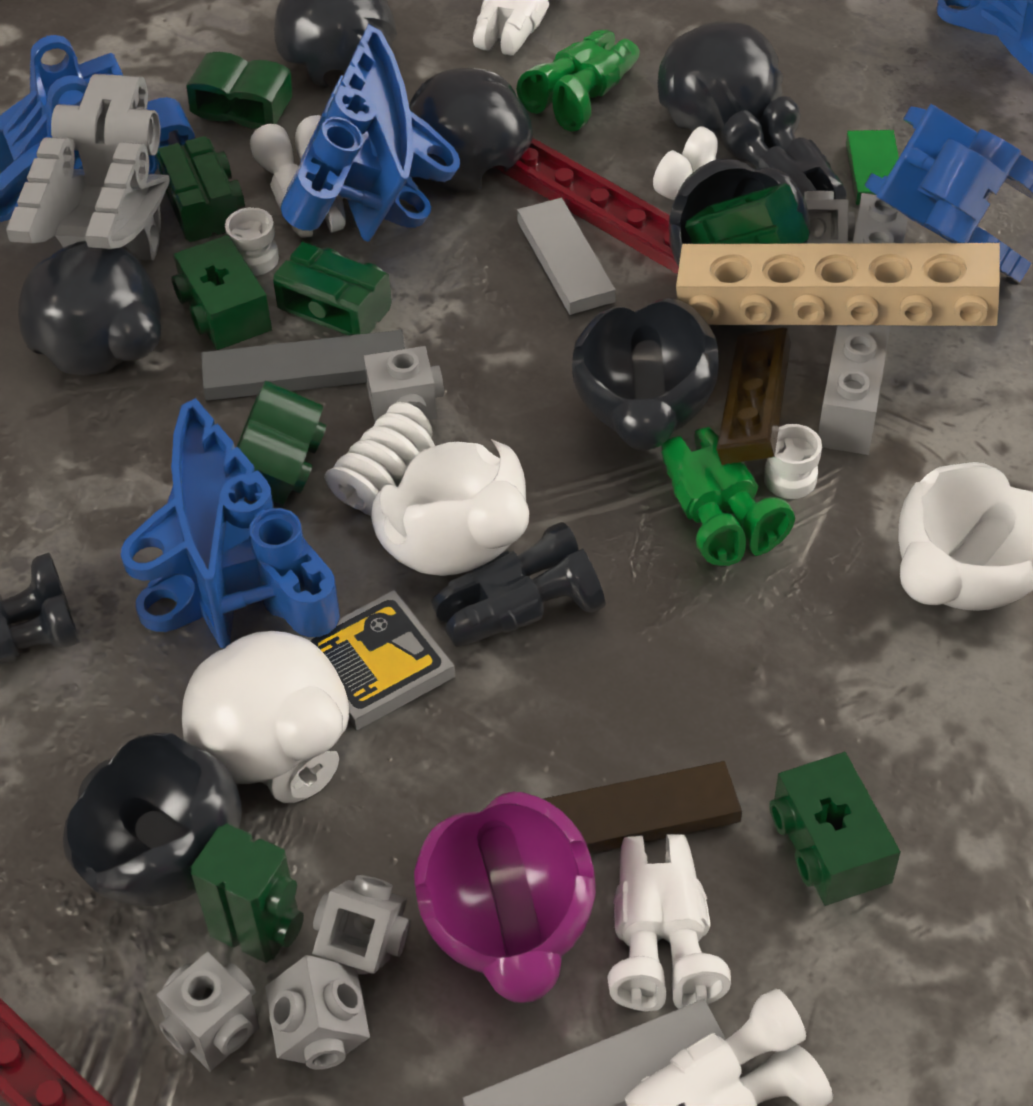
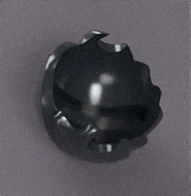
M280 0L275 13L274 37L277 51L285 61L305 65L311 81L315 85L328 87L329 85L323 75L333 69L346 71L368 24L382 31L392 51V42L397 37V29L387 0Z
M712 22L701 25L679 36L667 49L658 72L659 102L668 109L678 127L690 128L692 132L698 127H705L713 133L719 130L722 131L728 119L734 114L746 110L750 111L760 122L765 108L773 100L782 96L781 84L783 82V74L777 68L779 58L769 40L752 26L740 22Z

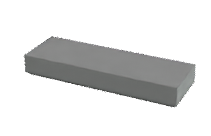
M562 197L517 209L518 223L569 315L615 302L616 289Z

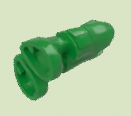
M607 29L596 30L586 36L582 42L573 43L559 51L553 62L541 63L525 71L517 82V96L526 110L531 113H541L553 104L554 116L559 125L570 132L578 131L588 123L591 117L590 98L602 97L613 86H616L623 75L637 62L640 50L635 43L628 39H622L614 46V32Z
M709 426L695 430L696 451L691 452L685 441L678 435L664 442L661 445V454L668 471L667 473L672 479L675 497L678 499L681 508L689 520L693 519L697 523H702L696 535V546L707 562L720 566L736 564L744 556L746 544L755 556L765 554L781 543L790 533L795 523V514L789 503L776 497L764 498L756 503L753 498L759 486L744 462L721 465L717 452L719 436ZM722 510L733 513L734 516H732L731 514L723 513Z

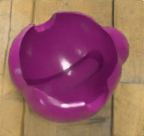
M513 791L503 793L495 797L480 812L457 813L438 823L428 833L420 849L414 869V886L420 915L435 942L456 962L469 969L483 973L498 994L511 1002L517 1003L536 1001L544 997L555 986L560 974L561 958L571 950L582 935L590 918L596 895L594 867L588 846L581 832L572 820L552 803L524 792Z

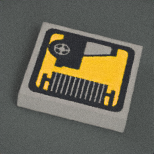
M395 590L341 617L336 628L330 633L320 637H303L316 645L337 671L344 685L349 703L348 720L356 731L455 677L453 663Z

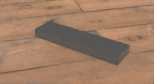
M394 330L201 352L205 399L210 401L258 395L265 380L289 391L367 383L364 355L405 349L403 331Z

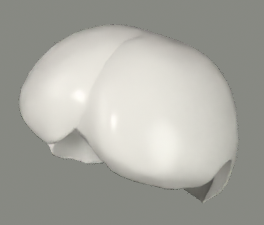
M495 440L492 441L499 451L500 458L490 453L481 444L466 442H448L419 452L407 466L399 486L386 484L374 498L371 507V518L376 537L396 560L424 574L438 576L461 574L472 571L497 558L522 536L529 522L525 477L515 452L509 446Z
M979 462L941 466L927 474L920 482L915 483L904 500L899 519L898 534L902 557L900 564L901 585L912 599L927 605L944 604L963 610L980 611L1008 605L1033 591V491L1011 487L1008 479L1000 470Z
M280 631L255 632L241 637L226 648L213 653L198 666L190 678L182 708L184 741L217 757L228 768L236 784H253L277 778L301 762L325 753L338 741L341 734L345 731L349 719V703L344 685L326 655L308 639Z

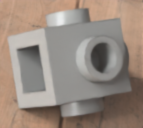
M834 191L804 192L809 221L811 219H819L824 225L823 234L820 237H813L809 234L807 244L848 243V241H853L855 215L854 212H848V199H834Z
M426 346L364 355L367 389L374 424L380 416L386 414L392 404L397 402L409 403L419 408L428 420L437 419L435 398L444 396L443 379L439 365L430 367Z
M357 875L355 881L347 880L329 891V893H324L317 907L313 922V929L318 931L312 954L357 968L358 974H368L369 972L374 974L391 959L392 955L399 957L405 947L411 927V919L403 917L408 898L391 893L392 884L365 875ZM360 915L375 919L373 929H368L362 924Z
M207 951L193 964H185L175 970L165 982L163 989L156 994L165 1018L159 1024V1027L167 1040L179 1053L185 1055L190 1051L211 1072L260 1029L251 998L256 994V990L248 977L236 965L230 963L224 968Z
M305 955L265 986L276 1056L279 1059L306 1063V1066L311 1069H328L342 1063L346 1058V1054L370 1038L357 968Z

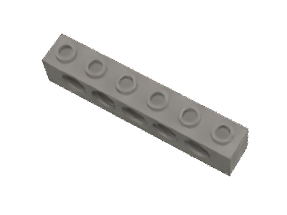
M862 193L853 243H904L908 217L877 198V195ZM837 325L818 432L822 448L869 455L891 325Z

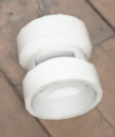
M252 207L239 209L232 213L225 223L226 235L230 236L254 276L264 275L272 271L279 260L278 247L274 240L275 228L272 216L263 209Z
M786 424L779 427L775 457L767 458L764 469V483L770 492L785 499H799L807 496L814 490L818 477L817 465L822 451L821 439L815 431L800 424Z

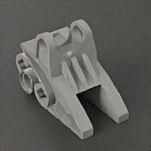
M93 74L80 105H56L51 120L52 137H45L41 141L36 153L38 158H34L27 176L28 182L24 183L17 201L18 207H15L7 226L6 232L10 242L39 243L56 236L63 247L80 241H86L87 246L93 248L113 249L126 246L132 253H136L139 260L153 261L155 259L161 234L160 203L169 184V175L148 174V155H155L160 143V120L155 110H147L148 90L143 77ZM74 150L79 151L83 169H74Z

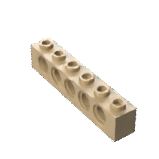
M1000 243L682 244L676 283L677 299L692 306L705 319L708 325L997 326L1000 288Z

